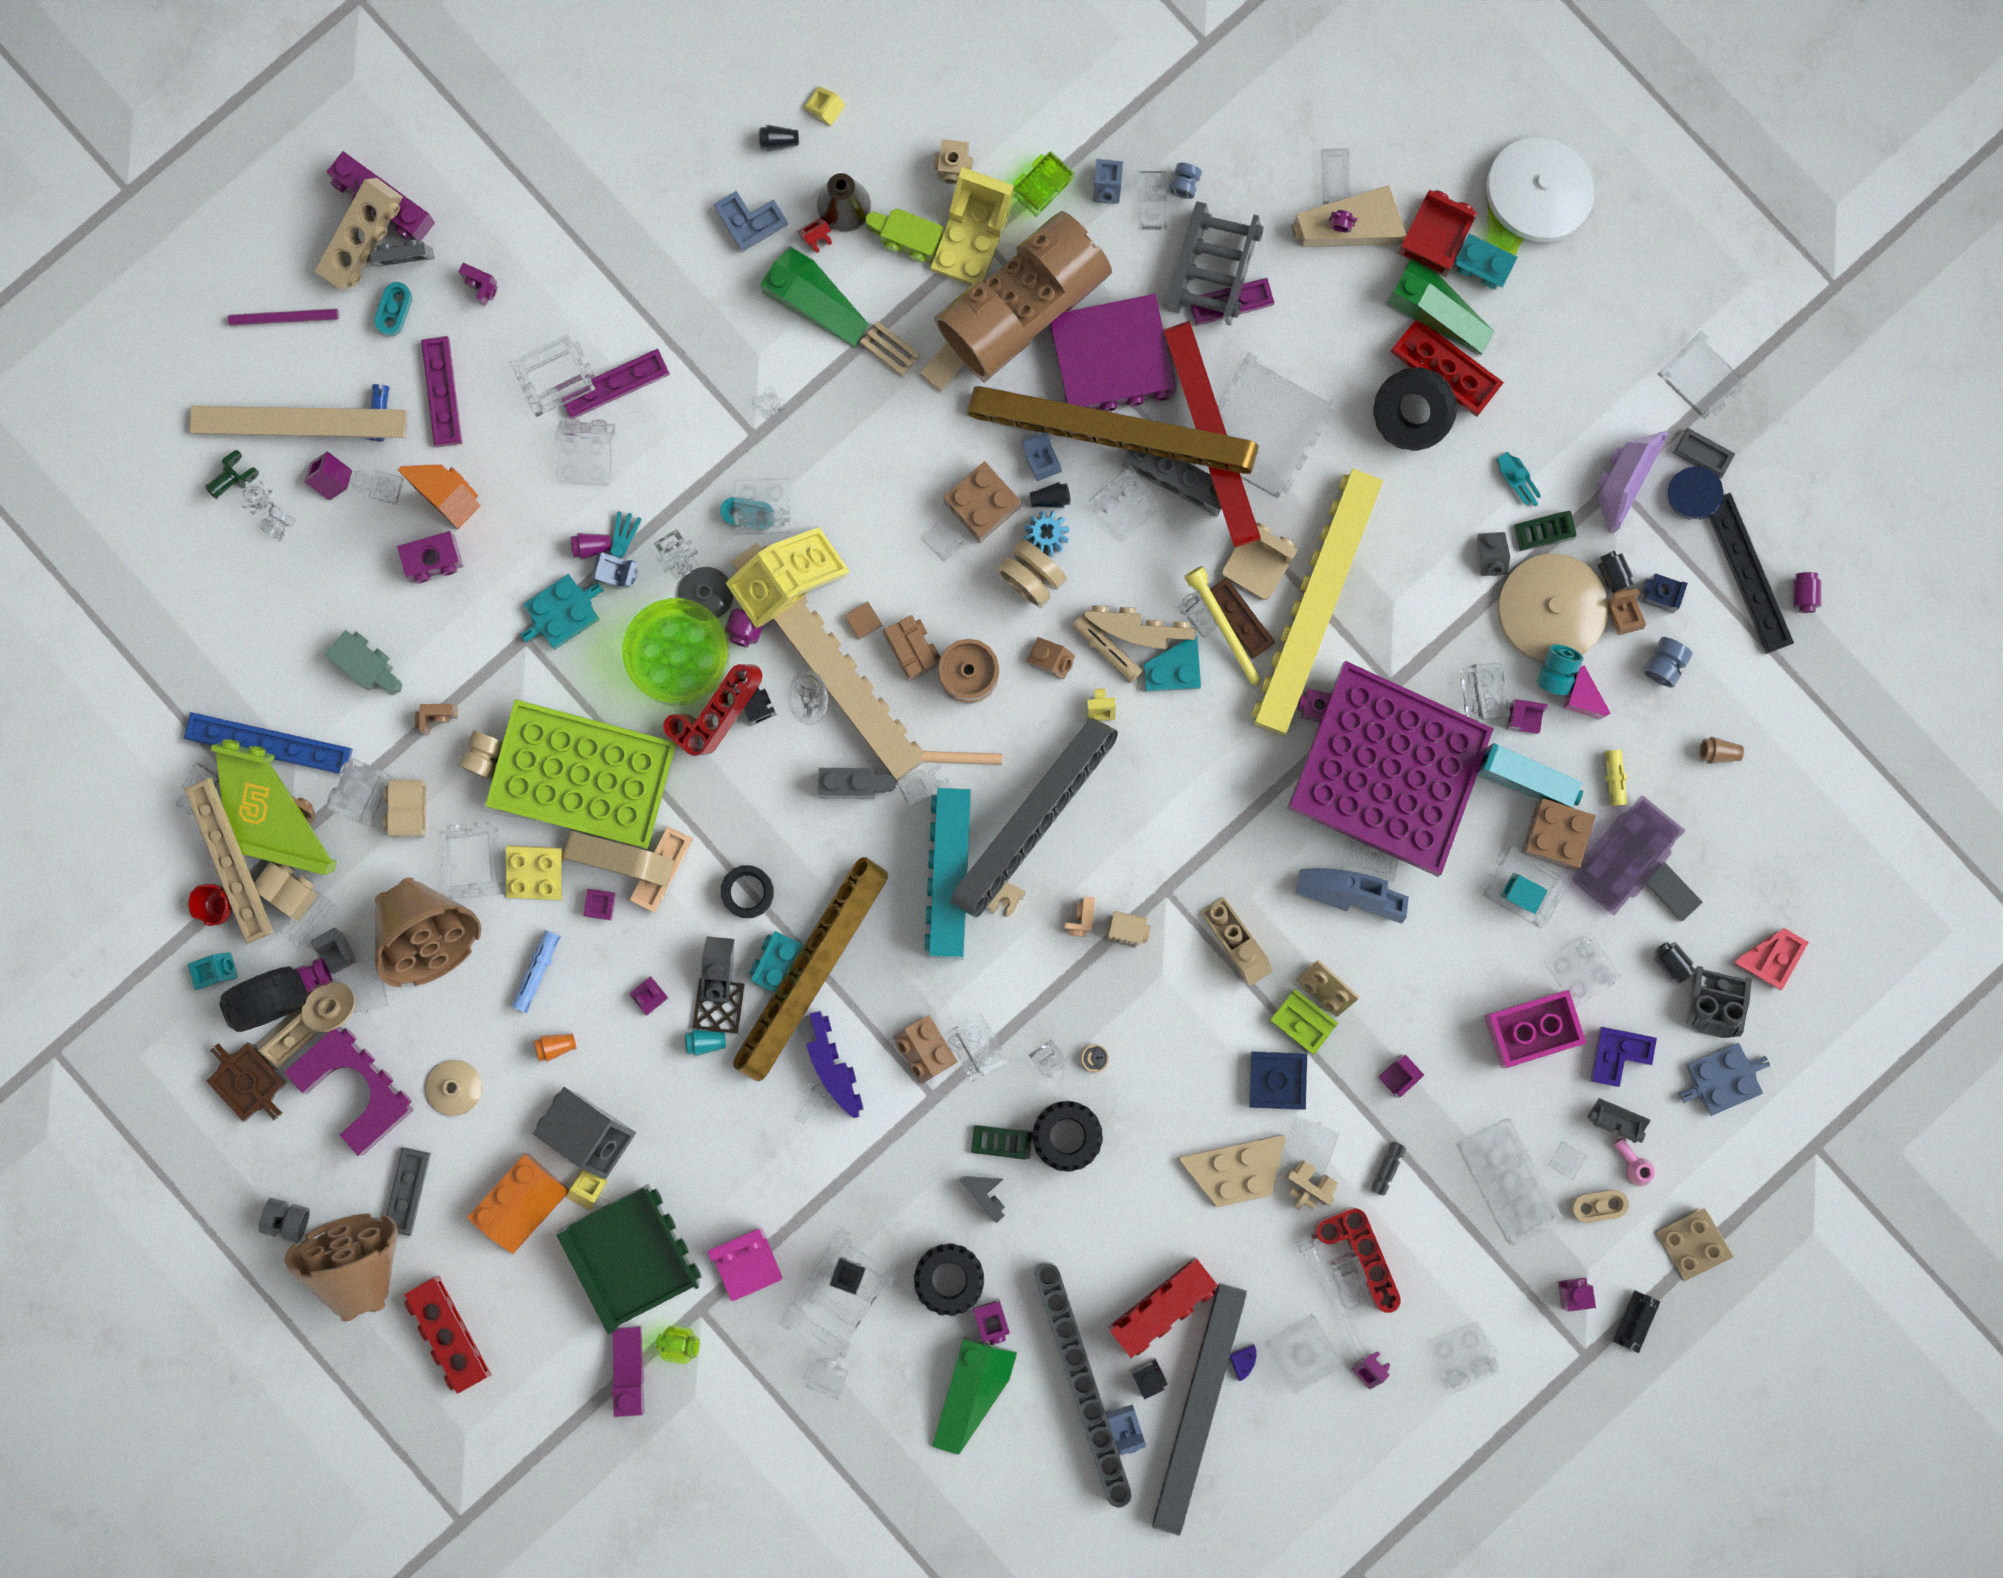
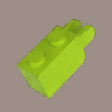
M899 208L890 211L889 216L876 212H870L866 216V229L881 237V244H884V248L894 253H899V251L907 253L909 258L919 263H924V261L932 263L943 236V226Z

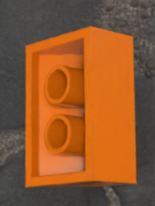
M530 1153L524 1154L470 1213L467 1219L488 1238L511 1254H514L565 1198L569 1189Z

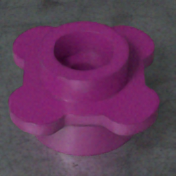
M1337 210V212H1331L1328 220L1331 221L1330 227L1333 230L1349 233L1352 227L1355 226L1357 218L1353 217V214L1348 211Z

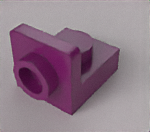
M463 262L458 271L464 279L463 283L477 290L481 287L476 299L480 304L486 306L488 300L492 301L497 293V281L492 275Z

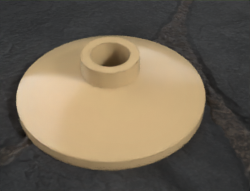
M332 982L326 986L321 985L308 995L306 1004L302 1006L301 1015L303 1022L309 1029L316 1032L334 1030L344 1024L351 1016L355 1007V996L352 990L342 983Z
M449 1060L437 1065L429 1074L426 1082V1095L430 1104L435 1110L448 1116H458L469 1112L476 1106L482 1093V1082L478 1072L470 1064L460 1060ZM451 1082L457 1086V1090L454 1093H450L447 1089Z

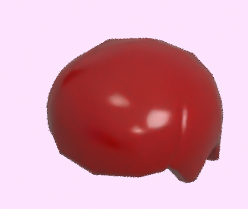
M203 884L196 886L190 892L188 908L192 918L201 920L204 925L215 926L224 924L231 916L233 910L223 886Z

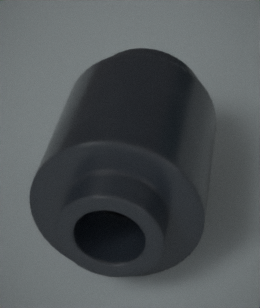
M1614 550L1600 557L1602 562L1597 564L1607 587H1611L1613 593L1634 584L1631 579L1633 577L1623 553L1617 555Z
M1667 941L1655 950L1657 955L1654 960L1671 980L1675 979L1677 983H1681L1695 972L1696 969L1692 966L1693 961L1676 942L1670 944Z

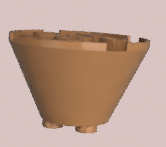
M412 877L405 878L399 885L387 892L378 894L374 900L376 903L375 968L380 979L387 985L401 988L402 983L413 982L415 986L434 981L459 966L472 953L470 947L475 938L476 940L480 939L481 923L473 911L427 885L415 881Z
M370 1213L331 1221L305 1234L306 1240L298 1247L296 1244H293L285 1255L287 1270L334 1314L340 1316L342 1321H351L360 1314L368 1311L377 1312L385 1307L384 1301L389 1292L398 1235L395 1221L387 1215L382 1214V1219L371 1218Z

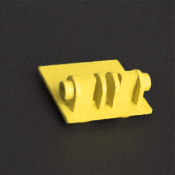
M506 845V898L562 900V862H564L562 848Z

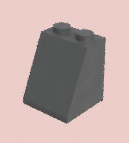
M563 1087L554 1097L553 1103L546 1114L538 1121L533 1135L580 1169L606 1179L637 1132L578 1093Z

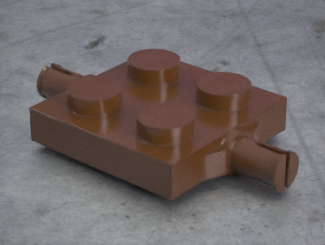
M247 1042L238 1052L231 1055L223 1049L220 1043L215 1045V1048H212L210 1052L214 1054L221 1064L206 1082L243 1122H246L257 1111L262 1109L267 1112L273 1121L278 1119V1116H281L283 1112L276 1107L272 1100L287 1082L250 1042Z

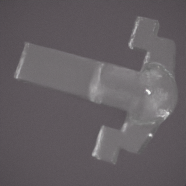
M808 1081L805 1085L800 1084L798 1089L804 1093L808 1089L813 1092L796 1115L795 1120L804 1124L821 1098L826 1099L824 1102L826 1107L829 1109L833 1107L834 1104L831 1102L833 1098L823 1084Z

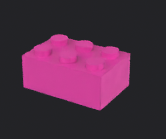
M1569 990L1560 991L1484 1015L1501 1068L1516 1066L1587 1043Z

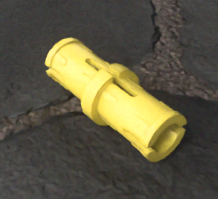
M1622 750L1604 751L1607 766L1605 782H1608L1610 806L1628 805L1625 783L1627 774H1624Z

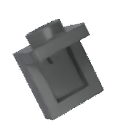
M1505 532L1478 534L1477 544L1481 558V576L1506 575L1509 568L1510 552Z

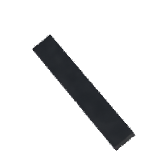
M1731 492L1723 495L1721 506L1709 519L1764 650L1768 654L1792 645L1794 641Z

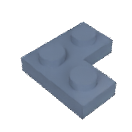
M737 191L713 204L742 252L788 225V221L774 199L751 213Z

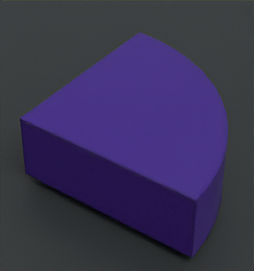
M1255 1344L1230 1354V1361L1239 1382L1249 1376L1254 1368L1257 1357Z

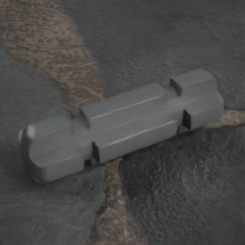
M1397 1142L1391 1143L1388 1149L1390 1153L1388 1156H1385L1377 1174L1378 1180H1375L1371 1187L1373 1192L1382 1196L1386 1195L1390 1187L1388 1183L1392 1182L1400 1164L1399 1158H1402L1406 1151L1404 1145Z

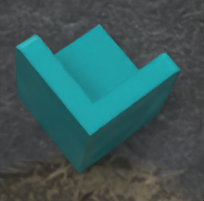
M1512 873L1500 897L1529 913L1536 914L1548 891L1524 876Z

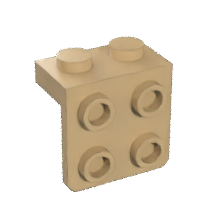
M1257 522L1261 540L1236 548L1224 566L1222 575L1262 600H1268L1298 550L1294 548L1295 544L1282 536L1280 538L1270 534L1271 530L1267 526Z

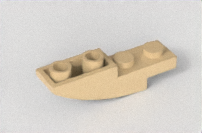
M1092 605V610L1085 611V617L1096 626L1111 635L1134 644L1167 649L1168 638L1196 639V628H1190V622L1174 621V626H1163V621L1146 620V625H1142L1143 614L1136 613V608L1120 607L1119 612H1109V606Z

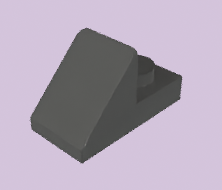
M963 1176L960 1179L961 1183L996 1223L1005 1216L1002 1212L1005 1206L995 1195L990 1198L987 1194L1004 1179Z

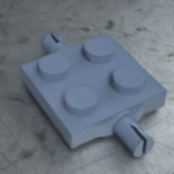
M1736 1043L1686 1065L1692 1077L1693 1087L1679 1092V1097L1690 1094V1096L1681 1099L1683 1103L1698 1097L1705 1104L1709 1115L1713 1116L1763 1094L1756 1079V1072L1770 1067V1062L1758 1065L1768 1060L1765 1055L1750 1062L1740 1044Z

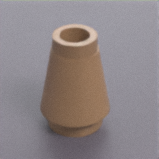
M1715 737L1703 739L1700 745V758L1708 764L1741 761L1744 755L1742 745Z

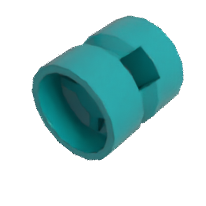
M1560 644L1551 645L1544 662L1546 665L1542 666L1538 675L1537 684L1553 694H1570L1575 682L1574 674L1579 672L1584 657L1571 647Z

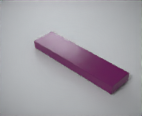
M444 336L422 339L421 345L434 446L443 447L463 444L450 338Z
M655 349L563 391L559 395L572 420L669 376L670 373L659 349Z

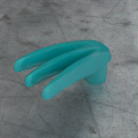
M621 511L617 512L611 554L614 557L622 558L625 555L640 525L641 517L637 518L626 539L632 513L627 514L622 534L619 537Z

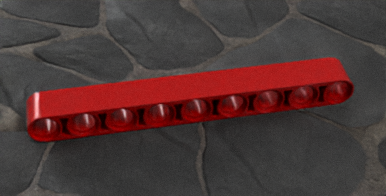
M1190 321L1164 329L1195 429L1227 435ZM1208 467L1235 549L1261 540L1240 473Z

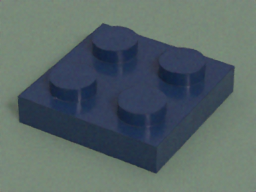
M1251 1052L1249 1107L1306 1110L1307 1054Z

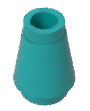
M692 1029V1032H685L687 1055L693 1054L696 1057L720 1049H726L725 1032Z

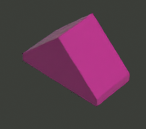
M1585 665L1580 667L1579 672L1574 674L1575 682L1570 694L1566 697L1563 708L1601 720L1611 713Z

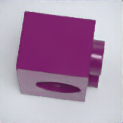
M451 531L397 546L405 577L410 582L414 581L415 584L428 582L431 580L430 576L441 574V576L455 574L458 572V568L464 567L455 535ZM436 553L437 561L432 565H426L425 558L427 555Z

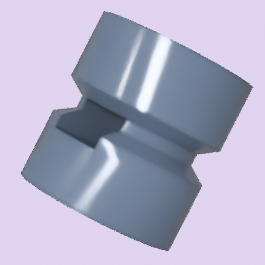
M1661 637L1654 649L1656 656L1649 658L1642 671L1651 680L1663 686L1674 688L1682 675L1680 668L1687 666L1693 652L1674 639Z

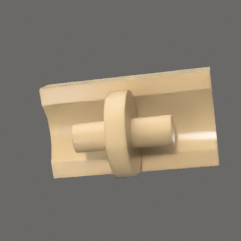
M1302 1160L1295 1167L1294 1171L1289 1170L1285 1176L1304 1189L1303 1192H1300L1293 1187L1289 1195L1297 1199L1294 1208L1300 1210L1305 1204L1313 1210L1317 1202L1309 1198L1310 1194L1331 1206L1334 1201L1332 1195L1336 1190L1338 1182L1324 1174L1316 1187L1308 1181L1316 1168L1305 1160Z

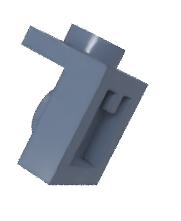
M1096 159L1093 189L1094 202L1114 204L1120 202L1123 161Z

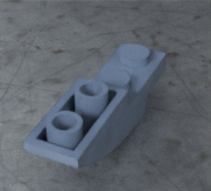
M1300 869L1298 873L1297 894L1346 912L1350 906H1354L1401 924L1407 918L1409 896L1387 889L1388 881L1358 872L1338 869Z

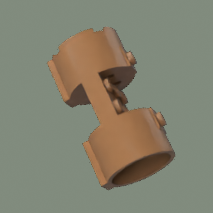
M1060 211L1052 216L1017 246V255L985 282L976 281L934 317L936 326L948 345L964 362L968 370L983 383L988 381L1029 346L1030 340L1060 314L1070 311L1112 274L1111 265L1100 246L1096 247L1093 241L1086 235L1088 231L1075 218L1064 211Z

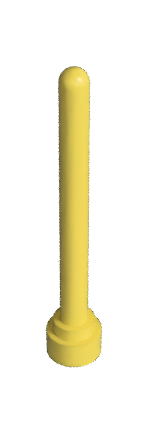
M1203 566L1193 569L1184 576V579L1189 587L1192 586L1194 590H1198L1249 682L1252 685H1258L1260 683L1258 673L1207 585V572Z

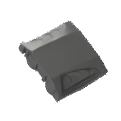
M1697 966L1693 978L1691 1004L1686 1024L1696 1032L1716 1037H1740L1744 1032L1750 1003L1752 978H1737L1704 970L1702 966Z

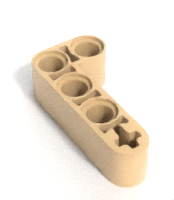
M569 831L562 858L634 877L663 887L667 885L674 862L672 859L653 852Z

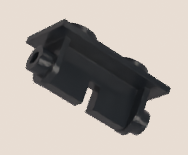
M1634 1290L1612 1342L1639 1353L1660 1301Z

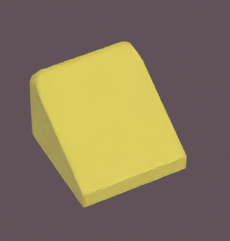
M818 86L803 108L824 123L832 125L844 109L845 103L836 93Z
M582 1169L569 1189L567 1198L591 1211L602 1193L607 1180Z

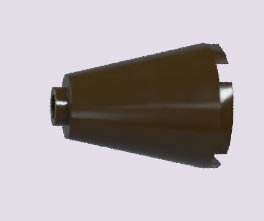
M845 173L833 175L821 190L817 200V210L820 218L828 224L829 228L839 230L840 232H850L861 227L866 222V216L870 213L871 200L867 190Z

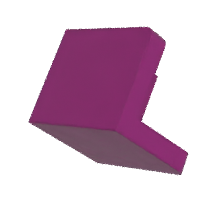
M327 451L309 464L304 482L327 500H332L348 488L352 470Z
M1518 699L1513 700L1510 703L1507 730L1539 734L1543 712L1547 710L1548 704Z
M1404 1054L1381 1073L1379 1079L1396 1098H1401L1424 1074Z

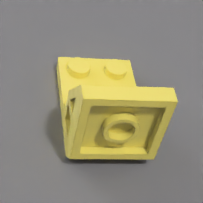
M962 167L949 210V221L932 262L931 271L968 285H972L976 281H985L1013 204L1014 185Z
M820 527L769 545L757 553L726 582V585L754 626L758 628L799 602L812 589L841 579L850 571Z

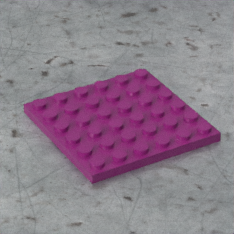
M1344 661L1287 809L1439 877L1442 875L1494 728L1348 661Z

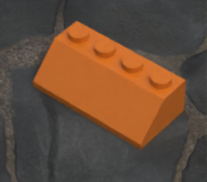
M436 464L401 466L398 469L417 492L457 529L481 506L476 500L479 495L453 467L447 470L443 465Z

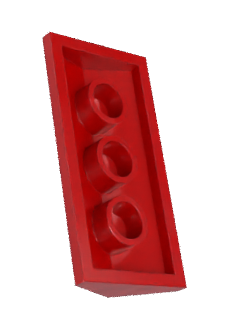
M1417 320L1413 322L1390 351L1411 368L1422 367L1439 373L1451 385L1457 403L1476 417L1479 416L1504 383L1438 332Z

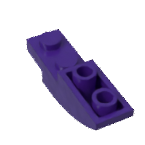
M822 1011L810 1013L817 1041L806 1043L816 1073L824 1087L842 1109L853 1118L860 1117L859 1111L864 1110L860 1094H854L852 1084L857 1083L853 1066L848 1067L846 1062L835 1064V1059H839L835 1042L830 1043L828 1032L832 1031L829 1016H823Z

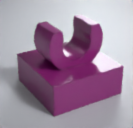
M651 976L629 994L646 1016L669 999Z
M1378 1351L1357 1361L1351 1368L1369 1390L1384 1383L1390 1376L1387 1373L1390 1364L1386 1363L1381 1366L1376 1360L1380 1355Z

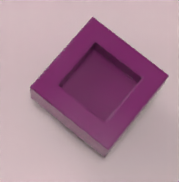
M587 889L583 916L612 921L616 893Z

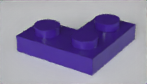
M1600 1027L1590 1082L1620 1087L1625 1060L1646 1065L1653 1064L1657 1038Z

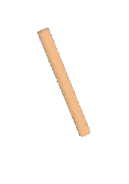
M923 751L924 754L920 756L923 762L1002 765V754Z

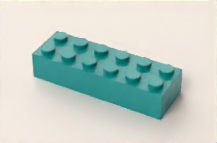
M937 788V795H931V814H936V822H930L929 835L930 841H935L934 850H929L928 867L933 869V878L927 879V896L932 897V906H926V924H931L930 934H925L924 950L929 952L930 958L964 959L966 912L952 905L951 897L968 871L971 789Z

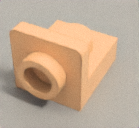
M1084 897L1083 903H1078L1076 919H1081V924H1064V930H1070L1069 935L1086 937V932H1092L1094 897Z

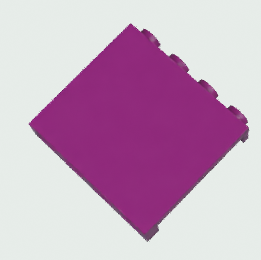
M1156 294L1066 311L1049 324L1068 404L1110 412L1118 409V405L1128 404L1129 407L1144 404V400L1155 398V401H1164L1171 398V395L1175 393L1176 385Z

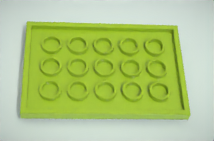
M515 699L485 807L648 850L676 743Z

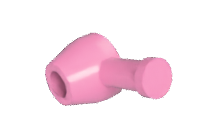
M1621 1137L1612 1144L1628 1163L1626 1176L1632 1184L1645 1186L1653 1181L1655 1177L1653 1164L1647 1159L1637 1158L1624 1137ZM1643 1167L1648 1171L1647 1176L1644 1178L1640 1176V1170Z

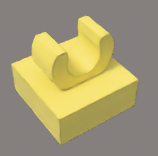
M1105 688L1094 689V699L1087 700L1088 720L1091 718L1099 721L1116 720L1115 697L1106 698Z

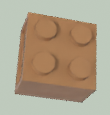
M985 461L944 496V504L979 543L984 541L1021 508V500Z
M1542 798L1536 802L1521 854L1573 871L1579 869L1596 815Z

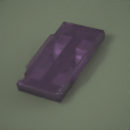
M1640 795L1626 813H1621L1588 852L1585 856L1586 861L1570 881L1610 914L1615 915L1630 897L1634 898L1668 859L1671 855L1670 848L1685 830L1646 797Z

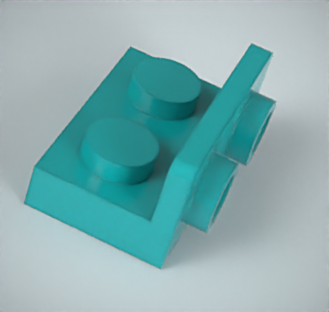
M1469 233L1454 264L1459 266L1456 270L1459 273L1470 278L1475 274L1483 278L1482 284L1496 289L1497 286L1504 287L1518 257Z
M774 931L773 935L768 934L761 947L765 951L761 960L756 959L750 969L749 974L753 976L751 981L775 993L804 945L777 931Z

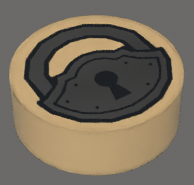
M1089 1045L1083 1050L1081 1063L1086 1070L1100 1072L1108 1065V1052L1101 1045Z

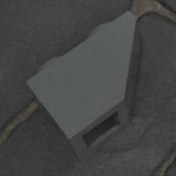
M707 936L702 955L701 1000L729 1003L735 939Z

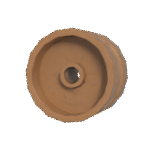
M964 639L954 642L946 648L940 658L938 671L941 686L947 695L957 702L973 704L983 701L992 694L998 683L999 664L997 656L988 645L980 640ZM969 667L970 670H974L973 674H965L964 668Z

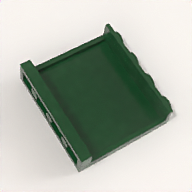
M649 1183L558 1229L556 1234L607 1334L618 1330L619 1325L693 1287L695 1290L698 1289L700 1285L699 1279L702 1278L696 1263L690 1264L686 1256L689 1250L683 1238L677 1239L673 1231L676 1225L670 1213L664 1214L660 1206L664 1202L657 1188L652 1190Z

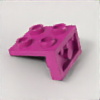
M762 1227L707 1251L711 1262L715 1261L731 1301H735L783 1279Z

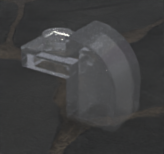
M1353 1250L1326 1261L1332 1280L1335 1282L1346 1310L1373 1300L1366 1284L1368 1280L1360 1260Z

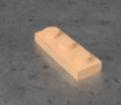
M667 826L654 851L655 854L674 860L667 885L663 887L639 880L630 901L656 913L693 841L691 837Z

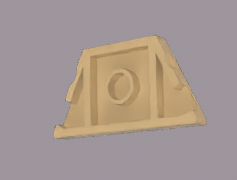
M1285 1135L1182 1156L1179 1159L1216 1207L1271 1196L1285 1143Z

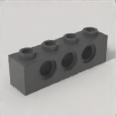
M1127 451L1123 459V467L1218 517L1222 509L1209 473L1188 462Z

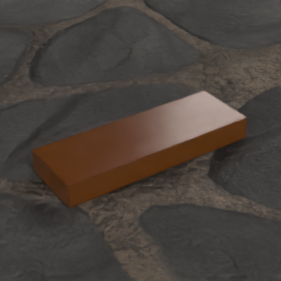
M1227 577L1210 589L1239 642L1252 659H1255L1276 643Z

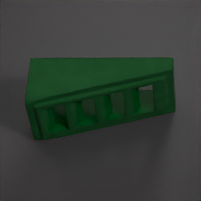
M1570 510L1514 524L1520 551L1570 541L1577 536ZM1561 520L1563 521V526L1565 530L1564 534L1561 533L1559 521ZM1548 523H1552L1555 535L1553 537H1550ZM1539 525L1541 527L1543 539L1539 540L1536 526ZM1525 528H1530L1533 542L1528 543Z
M974 1125L971 1153L1024 1160L1030 1159L1033 1132ZM983 1132H988L987 1148H982ZM995 1133L999 1134L997 1150L993 1149ZM1006 1135H1011L1009 1151H1005ZM1018 1136H1021L1020 1152H1016Z

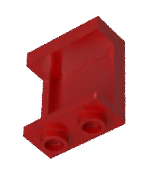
M1428 190L1398 254L1409 260L1413 258L1446 277L1478 213L1473 210L1471 205L1464 202L1457 203L1449 199V196L1442 191Z

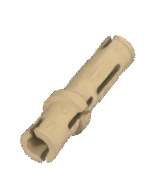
M1085 614L1080 616L1072 625L1090 642L1088 645L1091 648L1095 647L1131 683L1142 673L1143 670L1106 636L1107 632L1103 629L1100 630L1085 617ZM1088 630H1090L1099 640H1101L1106 645V647H1104ZM1109 650H1111L1121 661H1123L1127 665V667H1125Z

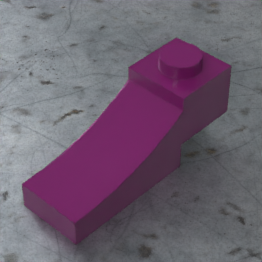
M642 1326L618 1328V1330L612 1332L614 1417L643 1415L645 1413L643 1387L645 1381Z

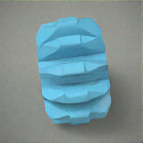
M1040 511V520L1032 515L1030 516V522L1033 525L1025 524L1024 530L1029 534H1026L1023 539L1028 542L1033 541L1032 544L1038 547L1042 552L1047 550L1048 556L1053 557V548L1061 553L1063 547L1060 543L1066 544L1069 542V538L1063 535L1069 532V527L1061 526L1065 521L1063 517L1058 518L1056 521L1054 520V511L1050 512L1049 518L1045 517L1044 511ZM1042 529H1045L1046 532L1047 529L1052 531L1050 539H1047V536L1045 539L1041 537Z

